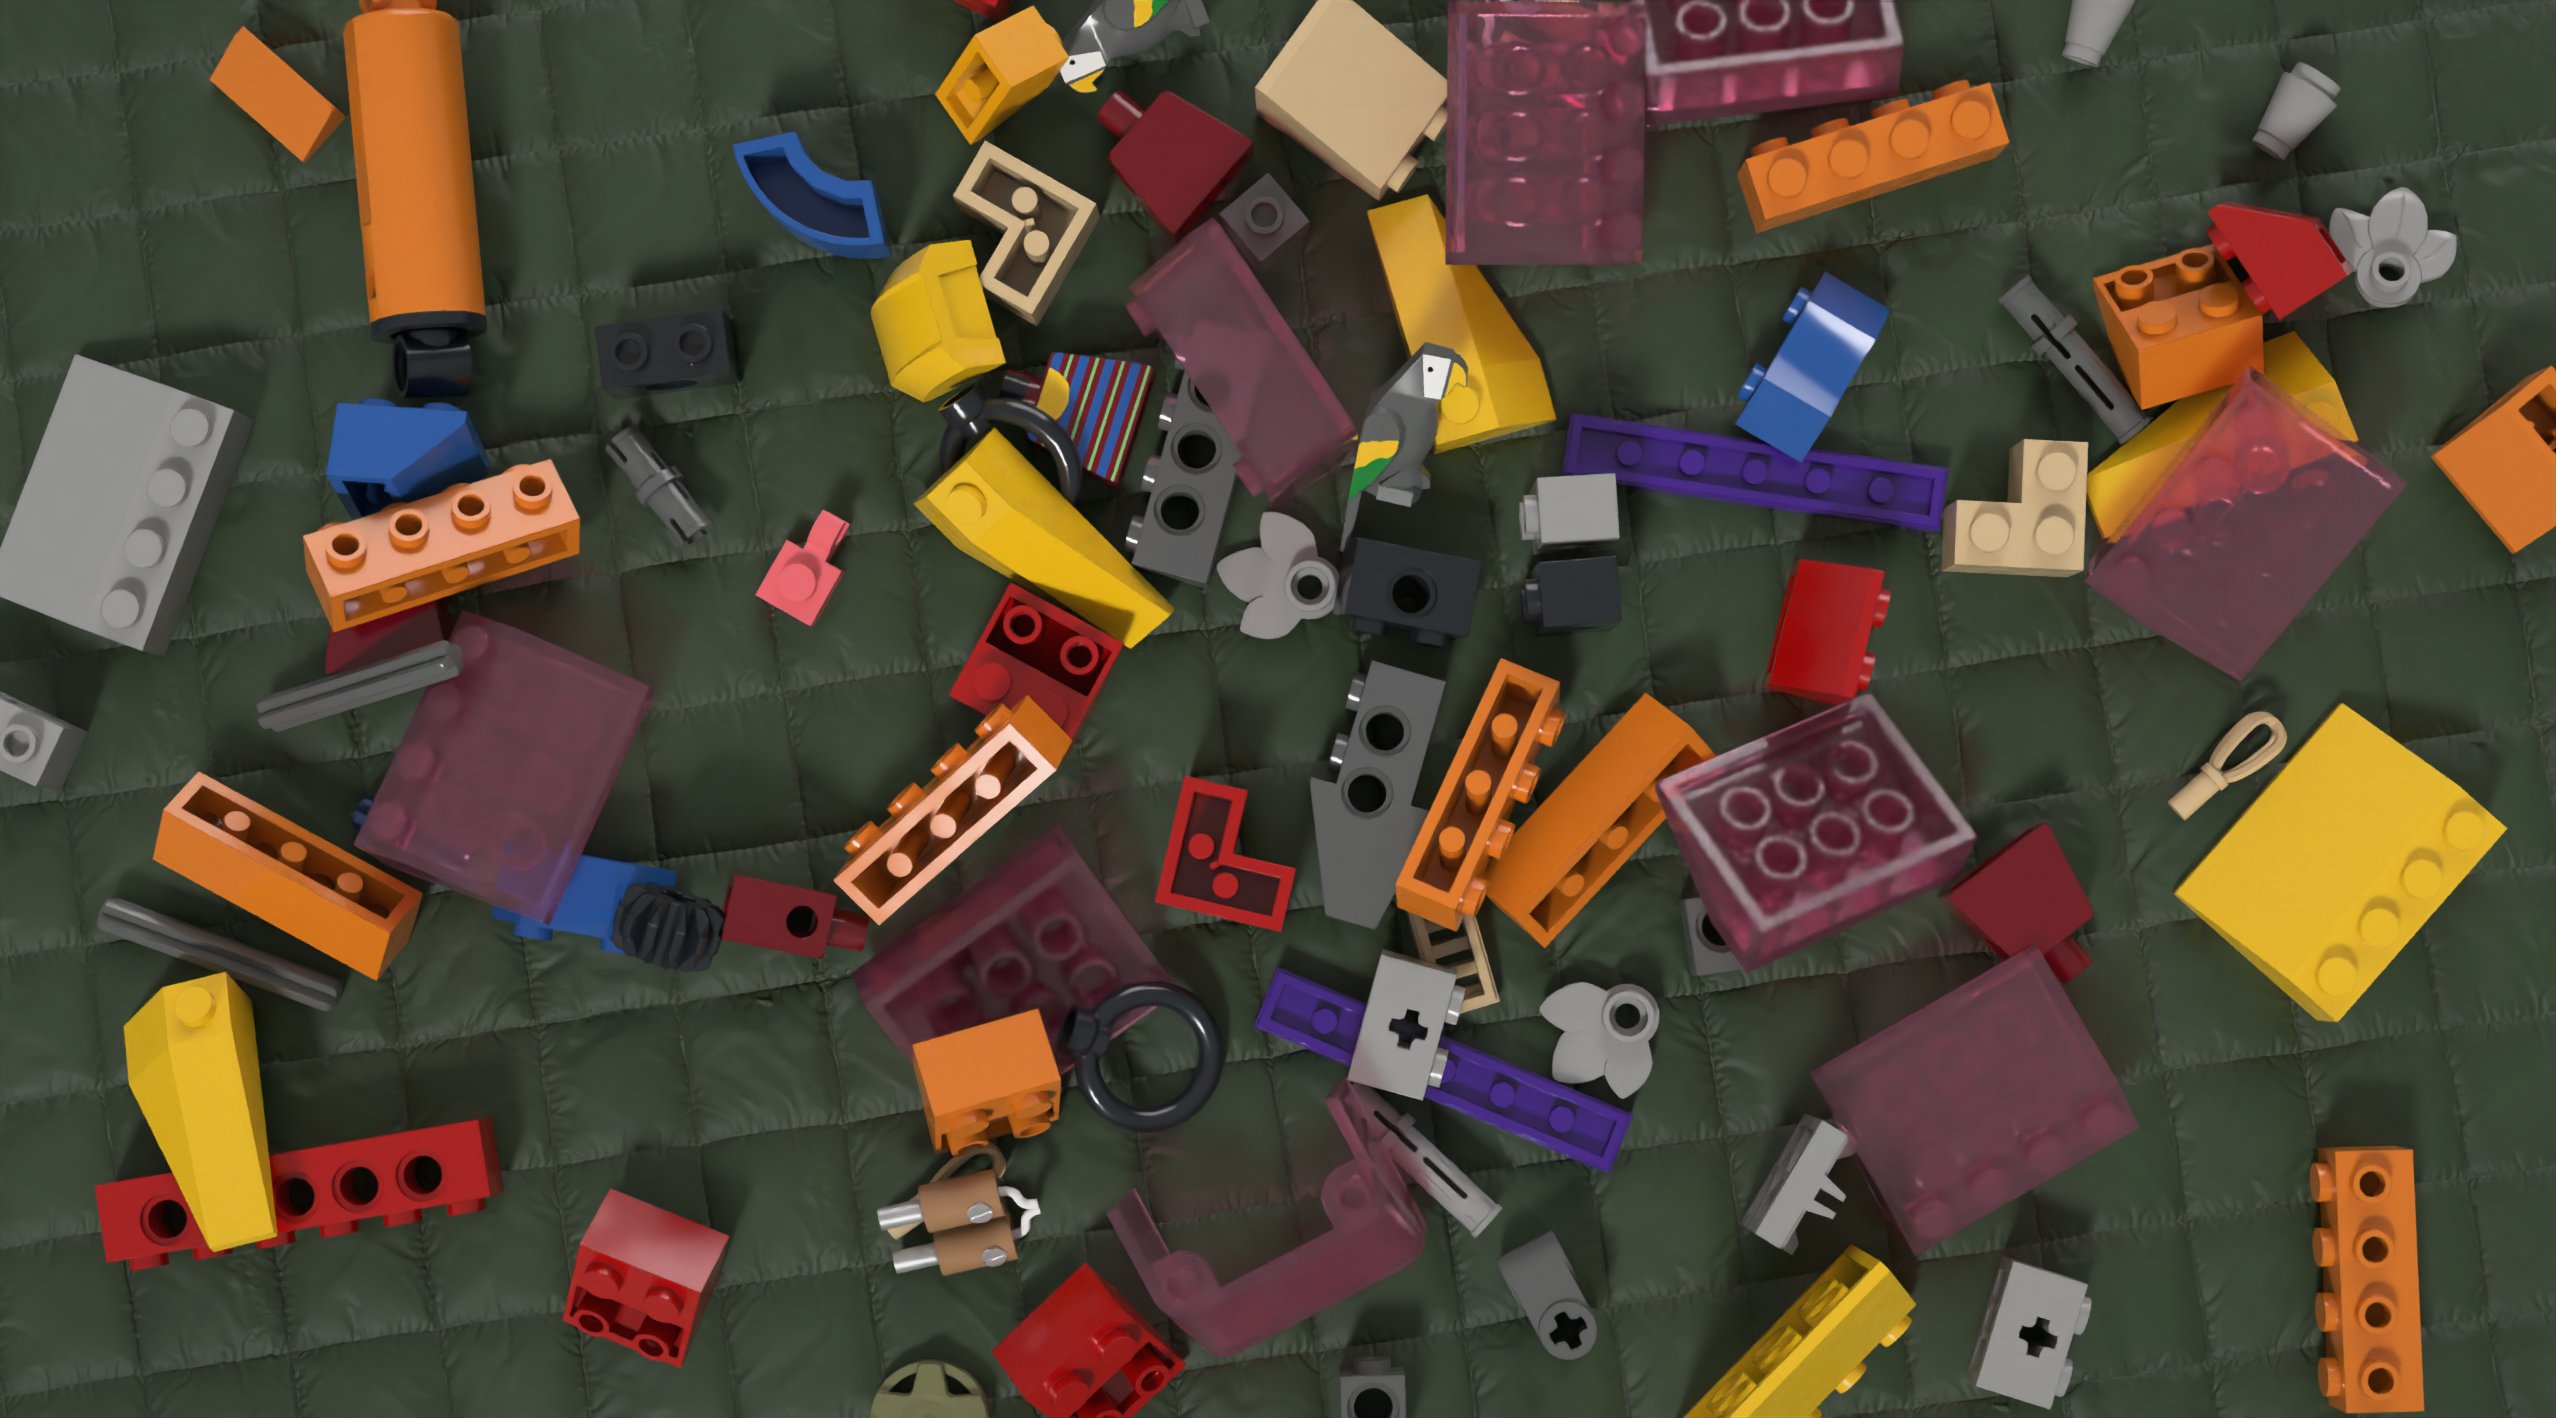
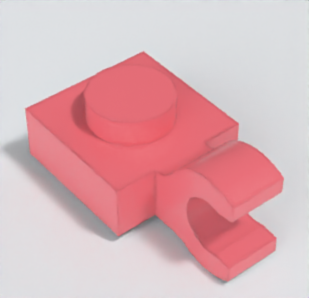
M822 510L809 533L804 548L786 540L755 595L803 623L814 627L845 574L844 571L829 562L851 524L830 512Z

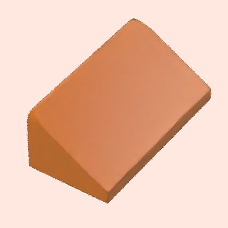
M244 26L234 35L209 79L303 163H306L346 119V116Z

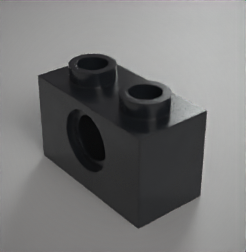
M722 309L595 326L602 388L615 400L741 383L733 320Z
M1361 537L1345 541L1332 616L1350 619L1348 630L1352 632L1386 637L1387 628L1391 627L1411 631V643L1447 649L1449 639L1456 640L1469 637L1482 561ZM1400 578H1406L1413 582L1419 593L1418 604L1410 613L1400 610L1393 601V587Z
M1616 556L1538 562L1530 573V579H1524V585H1520L1523 623L1534 622L1536 637L1611 631L1622 621Z

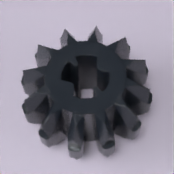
M653 882L646 884L635 883L627 886L623 898L619 900L612 921L614 927L611 941L618 949L623 950L627 956L639 958L645 964H655L666 970L672 968L685 973L690 971L699 972L709 969L714 955L718 953L722 940L721 933L725 913L717 905L712 904L709 899L693 895L691 891H682L671 885L668 887L660 886Z

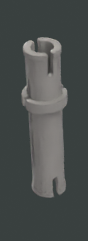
M1355 1082L1335 1103V1108L1340 1109L1377 1144L1373 1148L1377 1154L1383 1157L1387 1153L1429 1195L1434 1197L1461 1222L1474 1238L1503 1209L1412 1126L1416 1120L1408 1112L1402 1116L1371 1086Z

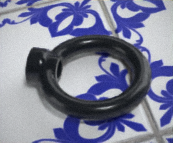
M980 381L965 387L938 409L948 424L939 449L941 475L947 472L965 455V448L969 439L982 433L994 423L1011 424L1032 433L1046 446L1056 465L1058 474L1057 490L1075 509L1077 508L1082 495L1084 481L1081 459L1068 433L1049 414L1021 400L1004 397L991 398Z
M1162 981L1136 982L1118 988L1104 997L1093 1009L1077 1003L1073 1004L1064 1017L1057 1039V1051L1074 1057L1076 1080L1089 1106L1105 1121L1132 1132H1160L1174 1128L1192 1118L1205 1106L1213 1095L1219 1083L1224 1063V1046L1221 1031L1210 1009L1200 998L1187 989ZM1146 1006L1163 1007L1174 1011L1184 1018L1196 1036L1199 1049L1196 1072L1186 1089L1173 1100L1155 1107L1133 1106L1116 1097L1104 1082L1099 1064V1059L1105 1053L1110 1042L1112 1025L1124 1014Z

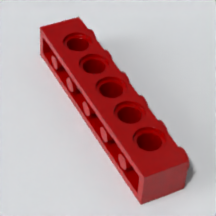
M492 1116L270 1154L269 1161L278 1236L257 1241V1249L297 1242L295 1230L319 1226L321 1238L360 1231L358 1219L383 1215L384 1227L422 1221V1208L446 1204L448 1216L487 1209L485 1197H491L504 1192ZM423 1156H429L436 1160L442 1170L441 1183L434 1191L423 1188L416 1179V1165ZM360 1167L371 1170L378 1180V1191L371 1202L359 1198L353 1189V1176ZM172 1172L114 1181L95 1186L106 1263L129 1259L130 1271L170 1264L168 1252L192 1248L194 1260L233 1253V1248L213 1252L209 1248ZM297 1178L307 1181L314 1191V1203L307 1213L296 1209L290 1200V1187ZM170 1200L178 1202L184 1208L187 1215L186 1226L180 1234L169 1230L164 1222V1209Z

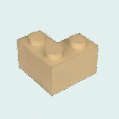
M984 141L953 197L959 210L1004 235L979 277L984 296L1038 326L1100 219L1098 207L1095 202L991 143Z
M2023 439L2009 449L2007 502L1956 500L1944 508L1941 571L2070 577L2083 571L2088 442Z

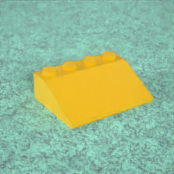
M2339 703L2176 888L2173 894L2317 1021L2339 1022L2507 830V827L2459 785L2348 706Z
M1850 1244L1683 1418H1820L1822 1412L1817 1407L1834 1389L1842 1394L1860 1379L1867 1369V1365L1862 1360L1879 1343L1884 1347H1888L1907 1330L1912 1322V1319L1907 1314L1917 1304L1880 1260Z

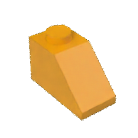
M1033 5L975 34L935 95L968 143L972 145L1045 90L1067 62L1069 56L1064 50L1056 30L1045 23Z

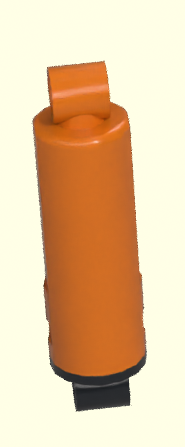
M359 0L362 14L347 21L343 38L371 339L381 343L394 344L392 354L393 378L400 398L467 396L472 383V356L468 338L486 333L487 321L459 24L450 14L436 10L437 0Z

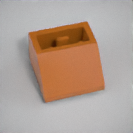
M2214 244L2186 249L2179 254L2140 265L2127 266L2119 271L2093 278L2094 292L2119 374L2142 410L2264 375L2262 313L2256 308Z
M2552 365L2526 376L2430 456L2512 554L2518 552L2556 526V370Z
M1039 1009L912 1045L913 1066L936 1155L951 1151L952 1156L960 1157L966 1153L967 1147L971 1145L979 1149L986 1148L989 1145L988 1140L1013 1133L1015 1138L1019 1139L1032 1137L1046 1131L1051 1126L1050 1122L1059 1119L1061 1078Z

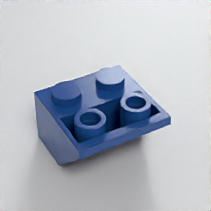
M377 398L362 399L359 401V404L337 403L326 476L352 520L378 513L384 507L393 503H410L439 494L454 484H471L480 481L489 474L490 460L467 411H461L459 408L446 403H428L423 408L397 407L392 402Z

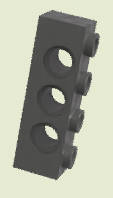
M1200 317L1195 334L1187 331L1183 332L1174 368L1185 370L1178 394L1167 392L1158 423V429L1168 431L1161 456L1150 453L1142 480L1141 490L1151 492L1145 517L1133 515L1124 551L1134 554L1132 565L1136 570L1208 589L1274 348L1273 337ZM1219 376L1230 383L1233 390L1231 397L1226 403L1221 406L1210 407L1198 400L1196 389L1205 378ZM1192 437H1204L1211 441L1216 448V453L1211 463L1202 468H1191L1185 465L1179 458V451L1186 440ZM1179 497L1192 500L1199 508L1196 522L1184 530L1170 528L1162 518L1163 510L1167 503Z

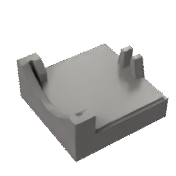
M1804 1114L1740 1221V1224L1776 1247L1793 1255L1799 1245L1795 1229L1806 1211L1831 1219L1836 1215L1835 1212L1814 1200L1820 1188L1842 1202L1845 1200L1846 1195L1827 1175L1836 1160L1851 1156L1858 1144L1847 1138L1848 1135L1825 1121Z

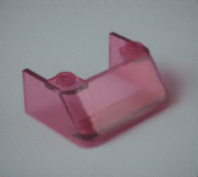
M1214 218L1209 219L1191 231L1128 286L1131 300L1124 304L1125 308L1145 337L1156 331L1160 338L1166 341L1234 442L1241 459L1232 464V466L1253 497L1263 491L1265 493V501L1273 511L1356 455L1359 434L1352 420L1227 234Z
M1347 1077L1335 1082L1324 1099L1355 1156L1334 1168L1322 1186V1205L1334 1229L1222 1286L1212 1267L1202 1256L1191 1251L1169 1252L1135 1188L1123 1193L1107 1213L1155 1304L1198 1345L1212 1355L1219 1357L1237 1355L1409 1267L1416 1262L1423 1252L1427 1241L1425 1220Z

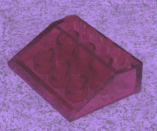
M1448 1L1445 265L1642 264L1646 3Z
M1626 0L1632 48H1634L1635 74L1646 126L1898 96L1904 44L1892 0Z
M2249 366L2087 564L2085 582L2140 623L2241 682L2405 488L2407 481L2255 368Z
M462 610L448 642L450 644L456 643L461 647L463 651L461 660L464 669L457 677L426 687L353 845L388 867L550 925L655 690L649 685L517 628Z
M1870 692L1660 780L1655 786L1656 794L1711 923L1746 973L1958 879L1978 837Z
M1060 824L851 973L864 1006L912 1066L913 1044L1039 1009L1060 1077L1074 1067V1057L1057 1051V1039L1062 1022L1073 1004L1077 1003L1093 1009L1095 1005L1111 992L1136 982L1162 981L1175 984ZM1157 1006L1141 1007L1124 1014L1112 1025L1110 1041L1153 1011Z
M2035 945L2028 947L1809 1072L1837 1127L1841 1132L1848 1135L1846 1138L1848 1142L1846 1144L1885 1219L1914 1256L2139 1128L2113 1072L2039 948Z

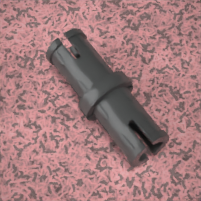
M632 425L624 429L611 439L612 443L606 445V452L622 468L631 480V483L638 490L635 497L644 508L649 506L652 508L682 549L699 542L708 534L707 531L713 529L714 522L698 506L682 484L684 476L676 466L669 467L664 459L652 447L650 441L642 433L638 425Z

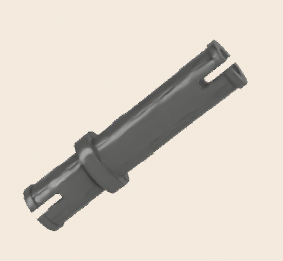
M2029 273L1997 300L2001 305H2004L2034 340L2030 347L2038 356L2043 353L2047 355L2077 390L2078 394L2114 433L2121 445L2137 434L2153 419L2149 413L2147 414L2140 408L2137 401L2114 376L2113 372L2076 332L2074 327L2078 323L2070 314L2064 317L2032 281Z

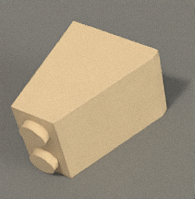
M1318 0L1255 87L1256 115L1378 201H1380L1389 187L1397 193L1404 187L1420 162L1412 156L1426 136L1435 142L1456 112L1449 105L1453 97L1449 81L1353 0Z

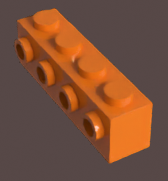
M1968 80L1953 82L1934 90L1931 93L1933 100L1910 107L1908 99L1896 100L1872 110V120L1849 126L1847 118L1836 119L1811 130L1813 138L1789 145L1787 137H1781L1751 148L1752 157L1744 161L1737 176L1756 234L1996 158L2010 142L1990 82L1973 88L1970 87Z
M551 459L532 465H515L497 476L471 484H454L439 494L410 503H393L384 507L378 513L346 523H329L314 533L304 535L306 572L335 633L577 555L580 551V517Z
M1500 658L1397 879L1395 886L1398 908L1457 932L1465 914L1472 917L1477 915L1489 886V881L1482 878L1491 857L1498 860L1503 858L1515 829V824L1508 822L1517 800L1527 804L1531 798L1541 772V768L1534 765L1542 745L1551 748L1554 746L1565 722L1566 712L1559 710V681Z
M1645 693L1513 834L1503 858L1498 860L1491 857L1482 876L1483 879L1489 881L1486 895L1502 912L1546 948L1720 759L1690 725L1649 694Z
M1028 695L1011 710L1003 703L993 709L974 730L980 736L966 750L959 743L953 745L930 769L935 777L921 789L915 782L911 783L887 807V810L892 814L890 818L879 827L872 821L867 822L844 846V849L850 856L833 881L878 925L882 924L1057 770L1073 740Z
M198 771L163 809L153 860L371 979L377 981L409 942L422 899V892Z
M2398 1146L2318 1148V1163H2313L2310 1168V1189L2313 1200L2320 1202L2321 1228L2314 1229L2312 1238L2315 1263L2318 1267H2323L2324 1292L2317 1293L2315 1300V1315L2318 1328L2321 1332H2326L2327 1357H2321L2318 1363V1382L2321 1394L2324 1397H2328L2329 1406L2344 1413L2424 1411L2413 1149Z

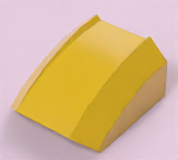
M971 240L930 244L913 254L892 272L871 308V318L891 386L923 403L933 400L1006 363L1000 340L996 337L977 272V261Z

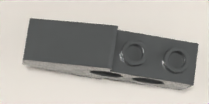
M1376 661L1371 662L1368 675L1355 671L1345 706L1347 709L1357 711L1351 735L1337 734L1327 768L1339 773L1337 783L1334 784L1311 777L1310 794L1326 916L1375 930L1396 892L1395 884L1429 813L1428 810L1411 806L1445 688V681ZM1379 715H1389L1395 718L1400 723L1403 731L1401 743L1394 749L1387 751L1374 748L1366 737V726L1371 719ZM1371 776L1382 783L1385 790V800L1379 809L1373 812H1361L1352 806L1348 798V788L1356 778Z

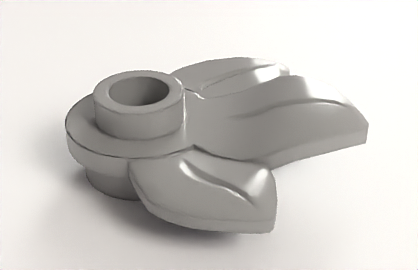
M2405 187L2394 189L2384 195L2374 206L2370 217L2352 210L2336 208L2329 221L2328 232L2353 268L2358 291L2367 302L2377 307L2392 308L2407 303L2416 294L2420 283L2441 278L2449 270L2455 259L2457 250L2456 235L2447 231L2428 230V216L2424 204L2416 194ZM2388 267L2399 273L2400 279L2397 281L2385 280L2380 275L2379 268Z
M1264 512L1260 522L1261 548L1252 547L1235 552L1217 564L1219 576L1228 590L1239 599L1249 603L1244 611L1240 626L1241 632L1249 636L1268 640L1280 638L1294 629L1301 619H1318L1330 613L1334 608L1339 573L1329 561L1318 557L1315 538L1311 530L1302 522L1288 515L1278 512ZM1308 576L1317 578L1323 588L1321 594L1312 600L1303 598L1297 589L1299 582Z
M1577 982L1556 990L1544 1000L1539 1007V1012L1550 1023L1564 1031L1558 1039L1552 1059V1075L1556 1081L1584 1083L1605 1075L1609 1086L1622 1099L1634 1093L1646 1082L1653 1065L1648 1041L1655 1034L1660 1018L1658 1005L1647 990L1633 984H1620L1605 991L1588 982ZM1625 1003L1634 1005L1638 1010V1021L1630 1028L1620 1027L1615 1020L1617 1008Z

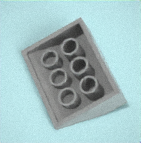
M75 354L0 548V597L132 648L165 656L255 420L222 405Z

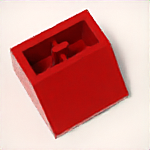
M2230 201L2218 204L2207 211L2214 224L2208 227L2206 232L2226 261L2236 256L2250 275L2248 279L2242 282V286L2262 315L2272 309L2280 320L2354 271L2317 217Z
M1799 559L1792 564L1762 688L1834 706L1854 699L1858 690L1866 691L1875 662V653L1866 651L1869 636L1874 627H1882L1891 595L1890 590L1881 588L1885 572L1871 568Z
M1010 582L949 696L987 716L1001 703L1011 710L1028 695L1073 740L1063 757L1067 760L1100 699L1124 643Z
M610 1188L579 1244L562 1321L578 1327L585 1334L606 1338L636 1350L647 1359L663 1361L681 1369L720 1275L730 1236Z
M1086 1262L991 1351L1023 1397L1048 1418H1131L1186 1366L1182 1358L1129 1301Z

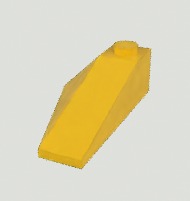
M1426 194L1368 210L1369 224L1407 359L1409 360L1425 342L1453 349L1456 354H1459L1465 360L1468 366L1467 387L1456 384L1450 394L1437 402L1438 428L1432 446L1434 454L1556 421L1557 418L1540 358L1429 195Z
M2295 331L2263 342L2264 375L2178 399L2166 411L2087 474L2086 499L2102 540L2359 441L2335 380Z
M995 427L913 503L959 550L1085 623L1119 640L1130 649L1165 621L1175 610Z
M226 972L162 987L124 1025L128 1080L131 1090L209 1248L213 1252L277 1237L252 1000Z

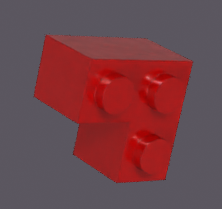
M1184 776L1155 902L1282 932L1296 869L1234 854L1249 794L1248 790Z

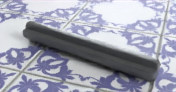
M441 640L264 696L256 705L260 713L257 721L263 729L271 728L273 731L279 732L457 677L464 669L461 660L463 651L458 644H450L448 641Z
M107 898L98 915L97 927L104 932L217 973L226 972L231 978L322 1011L334 1010L342 995L344 982L340 978L120 898Z

